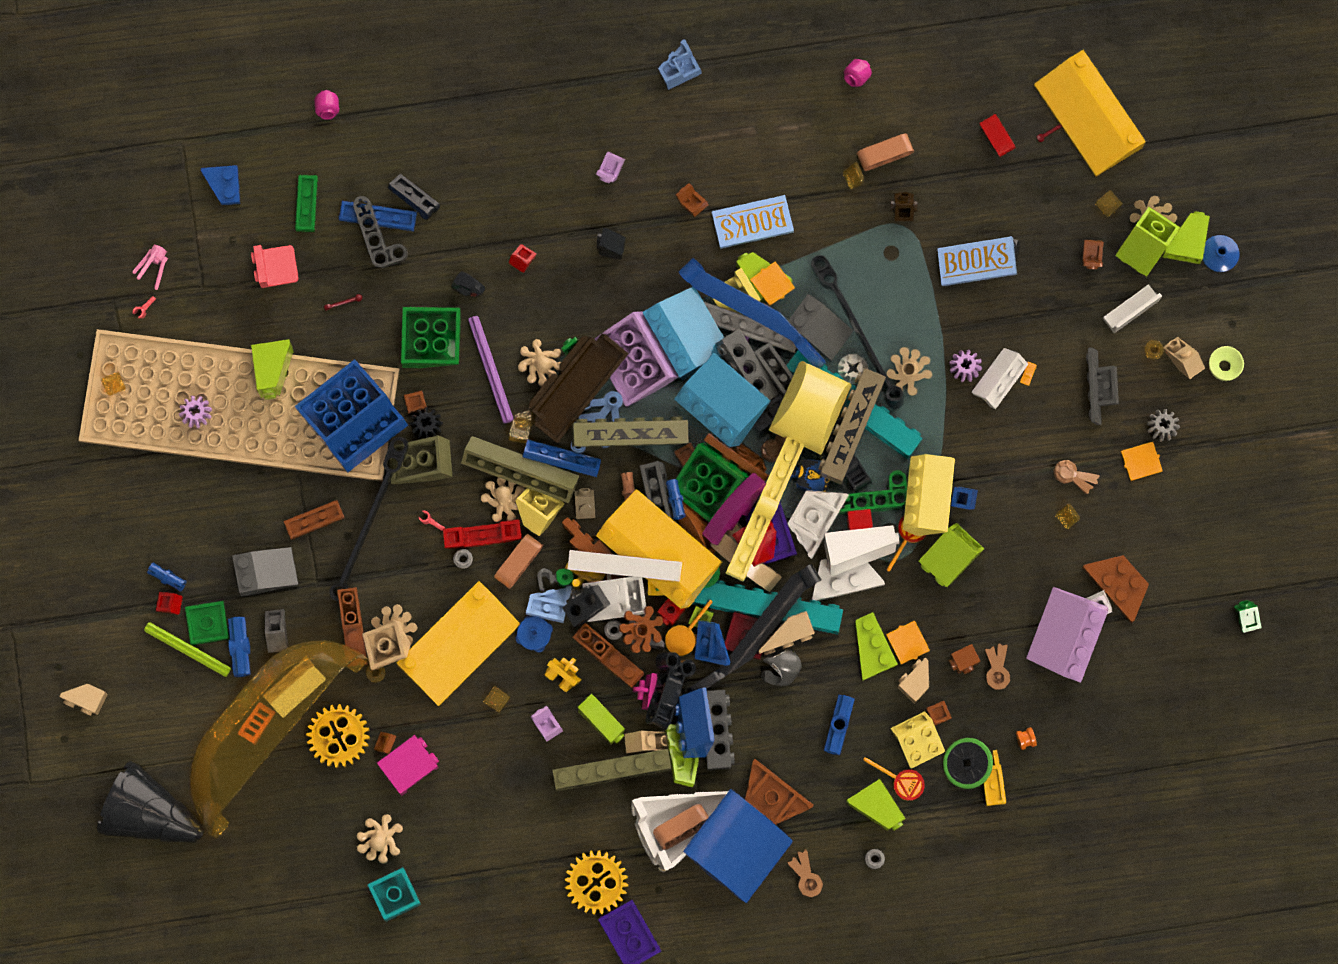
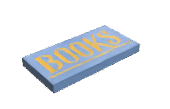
M785 195L712 211L720 249L794 232Z
M1012 236L938 248L942 286L1017 275Z

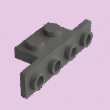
M1088 348V354H1086V362L1089 365L1087 381L1090 383L1088 399L1091 402L1089 418L1092 423L1101 425V406L1119 404L1117 367H1099L1098 351L1094 348Z

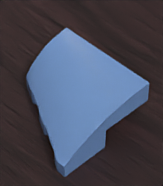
M685 39L680 42L681 46L675 53L672 51L668 60L663 62L658 68L668 90L702 74Z

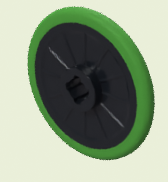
M963 738L949 746L944 755L943 768L951 783L960 788L971 789L982 785L989 778L993 768V758L990 750L983 742L974 738ZM970 760L971 766L966 767L965 761Z

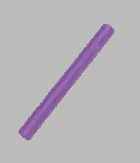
M473 316L468 319L502 421L503 423H509L513 421V416L480 319L478 316Z

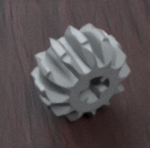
M1164 409L1162 413L1156 410V415L1151 414L1149 417L1152 421L1147 422V425L1151 427L1148 429V433H1155L1152 437L1153 439L1160 436V442L1164 440V436L1166 440L1170 441L1171 435L1175 437L1177 435L1175 430L1180 428V425L1175 424L1179 419L1172 418L1174 412L1168 415L1167 409ZM1162 422L1163 424H1167V427L1164 428V426L1160 427L1159 425Z

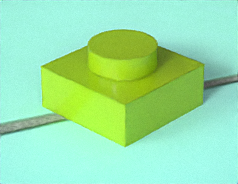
M695 606L688 624L694 621L703 609L702 607ZM706 610L698 621L710 622L714 612Z

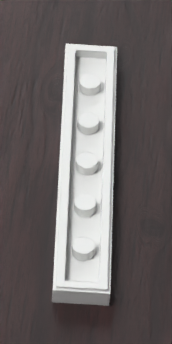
M570 550L568 570L680 582L682 562Z

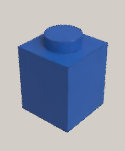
M954 487L951 506L969 510L975 509L978 490Z

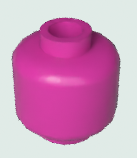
M854 59L844 69V79L852 87H861L872 74L869 63L861 59Z
M328 90L317 94L314 98L316 114L325 120L334 118L339 113L338 96Z

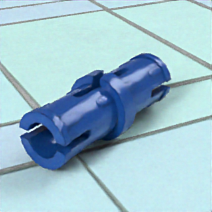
M669 480L666 482L673 518L676 520L686 517L682 503L683 495L680 494L678 480Z
M154 562L148 568V574L161 580V583L164 585L168 584L180 592L187 583L186 580L173 574L171 570L163 569Z

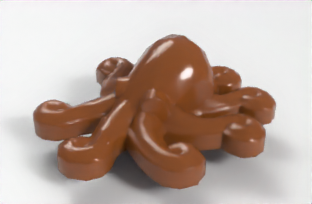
M651 606L644 608L645 615L643 617L633 615L631 611H626L624 618L635 623L627 625L622 623L619 625L621 633L627 632V635L623 638L624 644L629 645L632 643V640L635 641L631 645V650L634 653L640 651L641 643V649L644 652L651 650L649 645L651 634L655 643L660 642L662 639L654 626H661L663 619L657 616L654 620H649L654 613Z

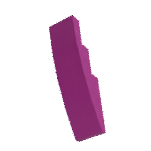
M752 473L723 503L702 534L712 544L719 545L726 531H733L741 516L749 514L766 483L756 473Z

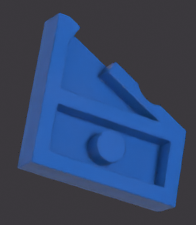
M237 165L201 168L202 174L221 205L240 204Z

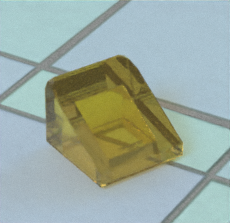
M856 162L843 173L850 189L862 185L864 181L863 174Z
M119 372L101 378V382L109 396L126 389Z
M1069 503L1056 514L1066 529H1069L1080 520V516Z

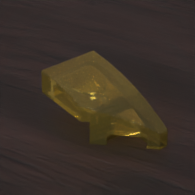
M530 407L529 410L522 414L518 413L515 415L509 433V440L526 443L527 439H529L531 422L534 413L530 411Z

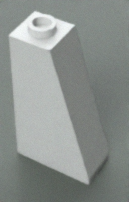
M884 526L825 533L824 547L830 576L894 553L896 551V544H899V535L895 533L894 527Z

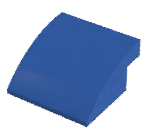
M355 359L295 405L300 415L347 473L408 426L387 395Z
M730 789L683 852L712 879L726 887L737 898L747 903L792 844L793 840L760 811Z

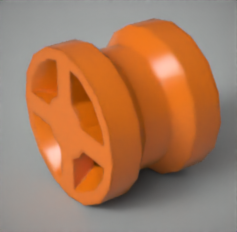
M1027 728L1024 732H1016L1021 750L1026 749L1028 746H1037L1032 728Z

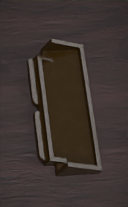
M601 334L597 340L590 336H582L559 364L560 374H552L529 402L530 411L536 415L531 424L558 443L569 430L571 424L577 420L629 353L606 334Z

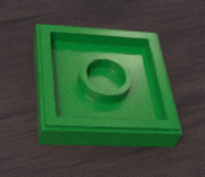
M224 601L185 607L191 646L229 639Z

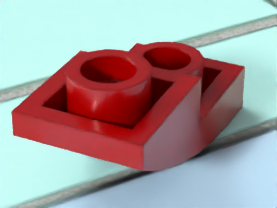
M996 114L979 123L999 157L1016 148Z

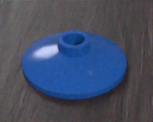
M1216 235L1205 242L1203 262L1209 269L1216 272H1226L1237 264L1239 248L1231 238L1224 235ZM1223 249L1225 254H1219L1218 250Z

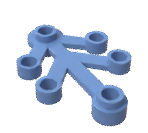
M616 391L608 392L604 398L593 399L590 402V406L584 409L589 410L591 407L604 406L600 412L581 414L578 419H588V422H595V419H606V416L611 411L614 422V419L619 418L618 409L622 406L623 398ZM612 397L617 399V402L614 404L609 401ZM571 442L572 452L582 454L586 450V447H581L580 449L572 447Z

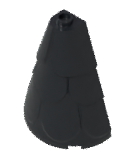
M132 761L127 762L124 766L126 771L119 773L106 798L100 814L103 817V821L98 822L97 832L105 836L157 839L161 842L196 843L197 839L200 840L205 830L203 829L204 825L161 784H158L139 764Z

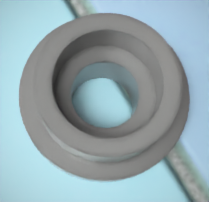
M461 549L454 554L453 560L457 567L465 569L472 564L473 557L468 550ZM465 556L467 558L466 562H460V557Z
M616 620L609 621L604 629L605 635L612 640L619 639L623 635L619 631L621 623ZM612 627H616L618 632L613 634L610 630Z
M872 849L867 852L865 862L870 868L878 869L884 864L885 857L880 850ZM877 856L878 862H872L871 857Z

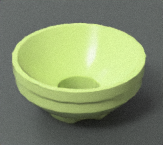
M1224 346L1217 348L1209 359L1211 373L1222 381H1231L1237 378L1244 368V360L1241 353L1233 347ZM1221 361H1227L1230 364L1228 371L1220 369L1219 363Z

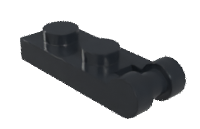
M399 174L388 185L390 191L419 212L420 216L425 220H428L432 213H436L440 209V205L436 200L402 174Z

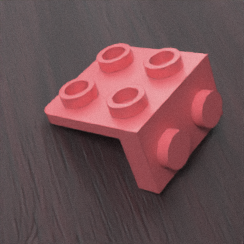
M261 245L253 246L254 252L251 253L253 264L257 266L254 276L255 281L259 282L261 288L296 283L299 280L293 246L288 245L264 250Z

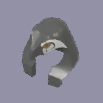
M782 646L775 648L776 652L768 655L764 654L763 661L772 666L780 674V677L774 675L771 671L765 670L761 671V679L772 685L787 686L799 675L802 665L800 658L790 647L783 649Z

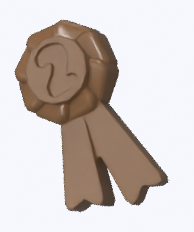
M776 434L775 439L765 441L761 446V456L767 462H776L786 438Z
M1069 460L1058 462L1053 470L1057 481L1063 484L1073 482L1085 494H1088L1089 490L1093 489V486L1087 482L1098 484L1097 479L1099 475L1077 471L1076 465Z
M998 644L997 656L994 646L991 649H985L986 656L991 665V669L986 675L987 684L994 690H1002L1010 682V674L1003 667L1007 645L1002 646Z
M805 850L803 853L798 852L801 865L795 857H793L792 861L788 862V865L800 877L799 889L801 893L807 897H814L821 892L823 882L818 875L811 873L808 853Z

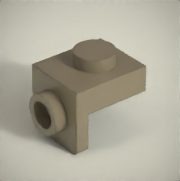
M581 488L575 491L576 519L596 518L594 490Z

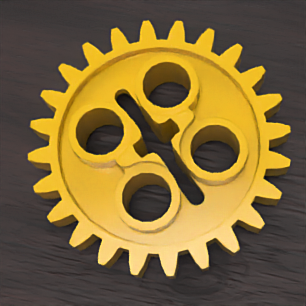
M339 704L335 710L333 705H331L330 711H327L324 707L323 715L317 712L319 718L311 719L314 726L308 725L312 732L306 733V735L312 739L307 741V744L313 745L309 750L311 752L317 751L314 757L318 758L321 756V763L327 760L328 767L331 766L332 762H334L336 768H338L339 763L346 767V761L353 765L354 757L360 760L358 754H365L362 747L369 746L364 742L370 739V736L365 735L366 732L370 731L369 728H363L367 722L366 720L360 722L362 714L355 716L357 710L353 709L349 712V706L342 710V706ZM342 718L348 720V724L344 728H340L337 725L338 721ZM330 721L334 722L340 734L343 733L341 738L347 748L346 752L343 751L338 739H333L336 735L330 725ZM324 727L330 728V734L326 737L320 735V731ZM355 736L357 738L356 743L348 745L346 743L347 737ZM333 744L339 746V751L336 754L329 753V748Z
M598 850L597 856H594L593 852L590 851V857L583 853V860L575 858L578 864H570L573 871L566 872L571 876L565 879L566 882L570 883L565 889L571 890L567 896H574L572 904L579 902L578 909L584 906L585 913L592 909V913L595 915L596 909H599L600 913L603 914L604 908L611 912L610 905L617 908L618 906L615 901L622 902L623 899L620 897V894L626 895L627 893L622 889L623 887H628V884L623 882L628 876L622 875L626 869H619L621 861L614 863L615 856L608 859V852L601 856V852ZM595 864H601L603 871L600 874H595L592 871V867ZM610 871V874L600 881V887L594 886L588 893L583 894V891L593 884V878L598 880L604 873ZM581 876H585L588 879V884L584 887L577 884V880ZM607 879L615 880L616 886L613 889L605 887ZM593 891L601 894V898L597 902L590 899V894Z

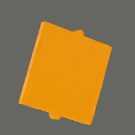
M776 261L767 268H762L760 273L750 279L769 306L779 299H784L785 295L795 289Z
M1153 442L1121 451L1125 463L1124 468L1127 469L1130 481L1163 472L1159 461L1160 455L1157 454Z
M915 621L904 626L900 625L898 629L886 634L901 665L912 659L917 660L919 656L930 651Z

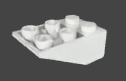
M626 577L582 584L583 588L587 585H599L611 604L587 622L624 617L626 611H631L633 615L645 614L646 601L641 577ZM592 594V595L590 596V600H591V602L594 604V603H595V597H594V595Z

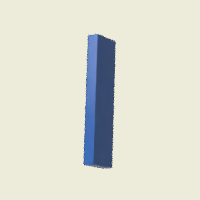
M342 201L339 215L340 221L359 223L353 206L354 202ZM361 204L360 206H358L362 208V210L364 211V215L371 214V211L367 213L365 210V205L367 204ZM372 205L380 227L414 232L417 212ZM366 219L364 224L373 225V219Z
M528 439L523 453L524 458L597 477L601 459Z

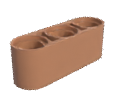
M901 134L858 151L857 156L863 170L868 171L912 154L914 150L908 135Z
M527 534L499 568L494 578L510 589L534 560L543 545Z
M701 804L694 805L656 827L653 835L661 848L667 850L696 834L709 816Z

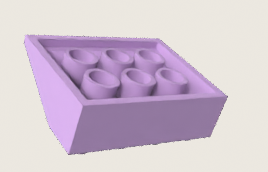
M632 312L602 333L606 334L629 353L610 377L617 392L622 396L626 407L658 391L679 377L642 312Z
M1053 587L1026 659L1081 683L1107 616L1108 606Z

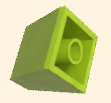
M1148 207L1115 256L1147 277L1180 227Z
M290 340L251 345L257 391L260 397L265 400L274 399L281 393L293 355V347Z
M955 523L948 528V532H945L934 543L919 562L924 571L927 573L931 572L935 576L938 584L948 587L977 558L984 548L958 523Z

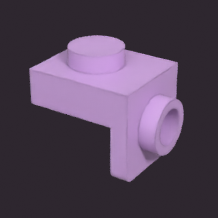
M607 152L596 175L600 176L599 179L606 183L614 182L617 180L625 159Z
M547 706L537 710L531 716L546 741L563 732Z

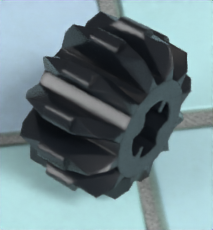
M426 407L424 408L425 413L417 410L419 416L412 415L414 422H411L410 426L415 427L412 432L413 434L418 433L419 439L423 435H425V438H429V435H432V437L436 436L434 432L441 433L439 426H443V422L438 421L441 415H435V409L428 413V408ZM429 421L430 426L424 427L423 422L427 423Z

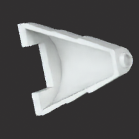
M695 792V794L640 797L632 800V815L637 816L635 827L641 843L654 865L659 864L660 867L658 869L661 872L672 869L686 856L683 851L696 834L667 850H663L653 835L654 829L697 804H701L708 816H710L728 792Z

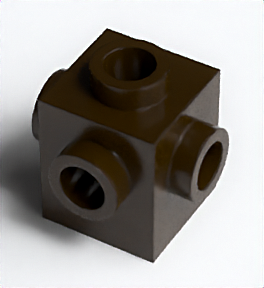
M894 193V200L890 201V212H894L895 221H914V212H917L918 204L917 201H914L913 193Z

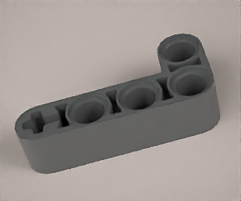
M365 196L357 197L354 200L353 206L373 264L378 268H386L405 261L408 257L407 249L401 244L386 247L371 201ZM361 201L367 203L365 210L367 213L371 211V214L364 215L362 208L358 207L361 205ZM368 218L373 219L374 222L371 228H365L364 221ZM374 236L380 239L377 246H371L370 239ZM397 248H402L404 251L403 256L400 258H395L394 251ZM379 254H384L386 257L383 264H377L376 257Z

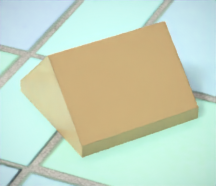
M398 621L363 633L371 670L407 658L411 643Z

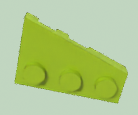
M872 612L855 620L862 681L897 666L898 664L874 613Z
M670 724L665 731L673 781L677 784L693 787L699 757L683 758V753L679 750L680 733H677L676 725Z

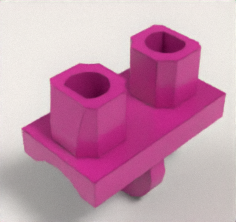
M654 673L646 675L645 681L640 680L639 687H633V692L638 693L637 700H643L642 709L644 710L649 708L658 677Z

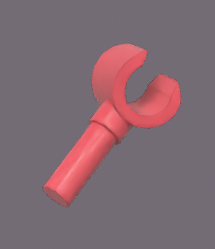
M152 296L142 307H135L133 314L141 310L142 314L138 318H144L146 310L156 298Z
M422 511L428 516L426 520H422L419 517L423 524H431L443 531L444 526L433 520L427 511Z

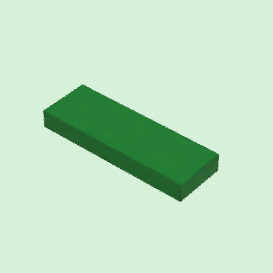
M316 175L298 176L296 231L315 232L318 176Z

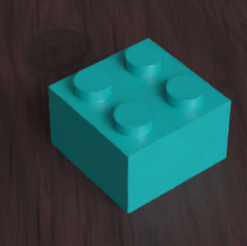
M404 868L368 884L386 922L421 905Z

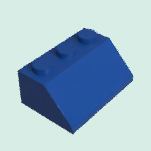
M700 688L680 696L674 711L678 721L676 723V731L680 733L679 750L682 751L683 758L706 757L714 743L706 688Z

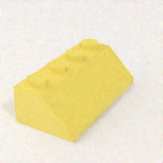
M928 454L911 456L903 530L916 536L948 532L954 458Z

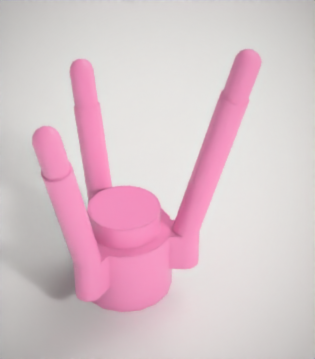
M154 244L152 249H149L146 256L133 270V274L144 265L137 276V279L140 280L151 262L155 264L161 262L154 287L157 290L164 265L168 259L165 257L167 251Z

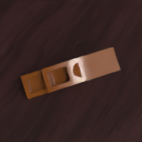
M682 502L686 517L678 519L680 526L714 554L717 551L710 546L711 542L702 534L708 525L706 520L686 503Z
M567 517L562 522V526L573 536L569 543L576 551L613 555L611 553L612 549L600 540L593 545L594 540L588 533L583 534L579 530L581 526L574 519L570 520Z
M357 587L337 590L348 667L368 664Z
M586 623L573 636V639L629 687L633 688L644 675L641 669Z

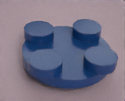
M526 616L518 627L516 642L528 650L541 653L550 641L553 627L540 617Z

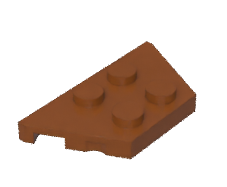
M707 434L704 441L720 451L724 458L733 460L745 472L756 473L764 482L767 480L769 475L765 473L767 469L762 457L742 443L739 446L728 447L717 436L715 438L712 434Z
M1124 555L1085 564L1082 567L1102 591H1105L1107 597L1132 623L1136 618L1149 586L1148 582Z
M753 760L745 800L771 822L777 825L814 806L759 761Z

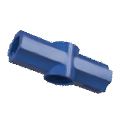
M232 617L228 619L230 633L229 651L232 657L234 677H245L251 675L249 661L250 643L247 637L245 617Z
M838 695L824 747L825 752L840 755L854 698ZM841 720L845 726L843 729L838 730L834 727V722Z

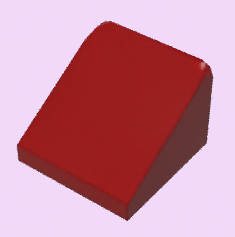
M520 244L511 255L509 264L524 273L537 254Z
M159 592L156 611L179 615L183 597L175 593Z

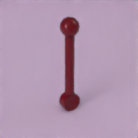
M1059 124L1044 134H1038L1037 140L1043 142L1045 137L1061 128L1062 125Z
M357 294L353 298L333 304H327L323 307L324 310H330L333 307H337L353 301L360 302L362 300V296L360 294Z

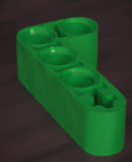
M900 470L893 471L888 478V490L849 494L844 503L848 505H845L838 515H846L848 511L871 509V512L904 508L907 495L905 474ZM898 476L901 478L902 483L899 485L894 484L892 478ZM901 495L904 498V502L897 503L894 497ZM882 497L885 500V504L878 505L875 499ZM863 499L866 505L859 507L856 504V500Z

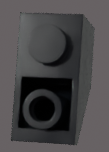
M603 228L602 233H598L596 242L600 255L622 260L626 237Z

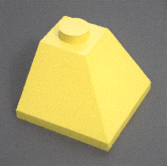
M529 488L516 499L523 525L538 536L548 528L565 504L561 500Z

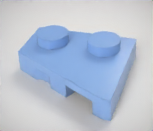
M566 586V588L558 590H548L545 593L530 594L526 615L564 623L566 613L562 607L567 604L566 601L570 598L572 586Z

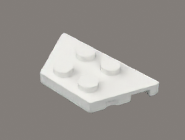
M807 490L788 525L792 532L796 534L798 541L804 546L808 552L807 555L811 559L817 552L825 537V533H828L849 494Z
M823 559L820 561L818 575L822 580L815 584L812 600L821 601L884 586L885 583L869 563L830 576L827 559Z

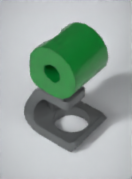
M543 568L538 572L537 576L539 591L544 593L542 577L544 576L548 578L550 585L556 582L562 588L571 586L573 581V573L568 569H559L553 575L550 570Z

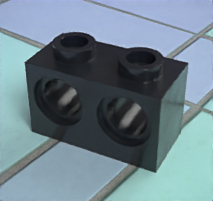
M781 395L770 401L754 424L753 429L758 436L770 428L783 398Z
M587 585L581 590L582 593L579 596H572L566 601L567 604L562 607L574 627L582 626L611 605L599 585ZM592 594H593L594 597H595V603H594V604H593V603L591 602V600H590V596H591ZM577 605L580 607V614L576 613L575 608Z

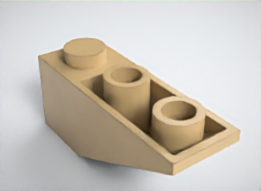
M807 611L788 617L759 649V653L764 652L765 655L776 652L775 648L782 646L784 649L793 646V641L800 639L801 642L812 639L811 635L815 634Z

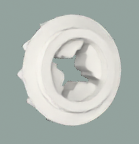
M848 354L841 359L838 364V374L844 378V381L857 384L855 380L858 373L853 371L847 374L850 369L848 365L854 366L858 363L856 370L858 373H863L864 368L868 369V364L863 357L858 354Z

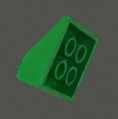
M403 307L402 368L459 365L460 308Z
M705 442L697 445L676 480H678L680 494L683 495V502L710 522L728 497L750 475L740 469L733 461L724 458L720 451Z

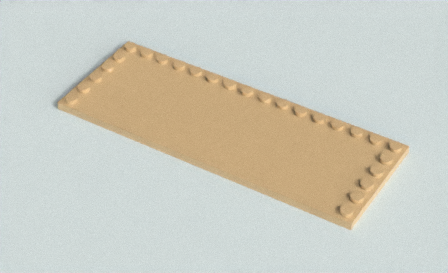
M97 329L79 442L383 481L385 468L383 463L389 441L347 473L295 408V405L350 362L292 355L280 395H277L274 399L265 400L260 397L257 391L252 349ZM360 364L394 406L399 368ZM191 396H194L196 401L201 396L203 401L207 400L209 402L207 407L212 408V411L208 413L212 416L211 419L205 418L207 425L201 422L200 428H197L196 424L190 428L188 426L189 422L184 424L182 422L184 417L179 416V413L183 412L180 409V405L186 406L185 399L191 402ZM198 409L192 411L194 416L196 413H200Z

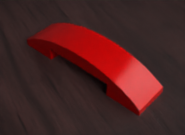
M520 520L503 521L498 524L466 528L443 529L445 548L486 546L522 539Z

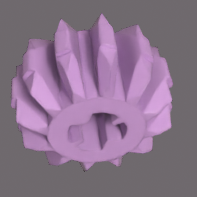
M960 350L959 356L957 354L953 355L954 360L950 361L949 365L953 366L950 369L951 373L957 372L954 375L955 379L961 376V382H964L965 377H967L968 381L971 382L972 376L978 377L977 371H981L982 367L979 366L981 359L975 360L976 353L971 356L970 350H967L964 355V352ZM964 362L966 363V365L969 364L968 369H965V367L962 368V364Z
M191 396V402L185 399L186 406L180 405V409L183 412H180L179 416L184 417L182 422L184 424L189 422L188 426L190 428L194 424H196L197 428H200L201 422L207 425L205 418L211 419L212 417L208 414L212 411L211 407H207L209 402L207 400L203 401L201 396L198 397L197 401L194 396ZM198 409L200 413H196L194 416L192 411Z

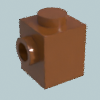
M972 644L952 653L949 660L952 670H956L958 674L961 672L967 674L973 671L974 666L981 662Z

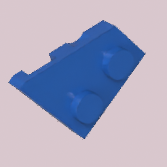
M704 620L698 621L695 659L727 666L730 665V659L719 624Z

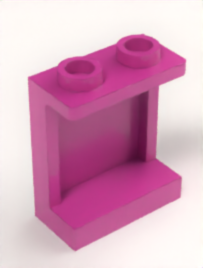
M415 735L377 763L401 796L433 770L439 768L437 765L439 760L433 752L429 754L426 751L427 744L421 737L417 739Z

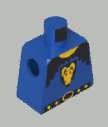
M803 459L801 468H794L791 477L798 479L797 489L803 492L807 490L827 492L829 479L820 476L821 470H819L821 460Z

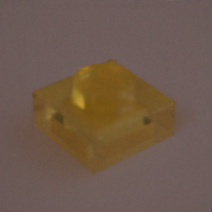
M1109 190L1095 204L1109 217L1123 203Z
M494 686L483 702L500 713L511 697Z

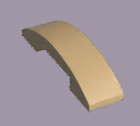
M725 533L719 545L711 543L710 546L727 561L731 562L738 543ZM763 563L755 567L751 564L746 575L769 592L782 578Z

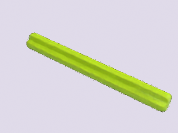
M150 622L146 625L144 629L146 633L225 677L230 673L231 668Z

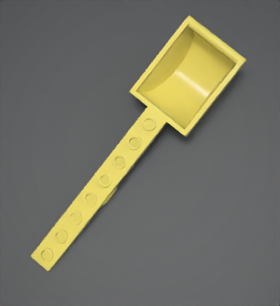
M804 361L799 362L769 428V431L786 438L726 574L741 581L745 580L803 447L820 455L822 454L852 387L851 383Z

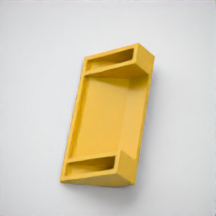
M1084 50L1064 61L1034 84L1096 177L1143 148L1146 141Z
M635 490L604 523L596 535L620 556L682 562L680 582L646 578L681 609L691 606L722 563L720 559L639 490Z
M478 581L409 650L407 658L397 662V666L431 700L440 706L519 627L520 623Z

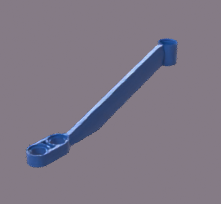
M694 258L679 271L682 278L690 283L693 288L793 341L796 348L814 367L820 369L826 363L816 349L799 334L779 311L706 273L702 265Z

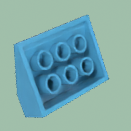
M691 287L642 312L682 380L695 374L713 353H716L720 358L723 357L718 353L715 343L722 340L724 336L697 289Z
M713 353L684 384L674 399L728 447L739 446L770 403L766 396L716 353Z

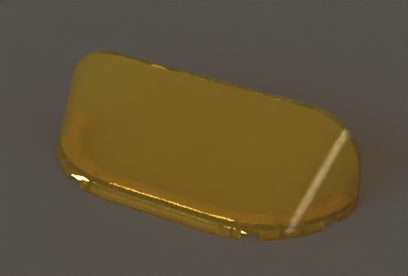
M309 641L293 645L277 653L258 670L203 736L192 762L190 775L192 798L197 813L210 836L218 838L230 823L223 817L221 812L334 678L345 667H348L357 674L369 660L368 657L354 648L341 643Z

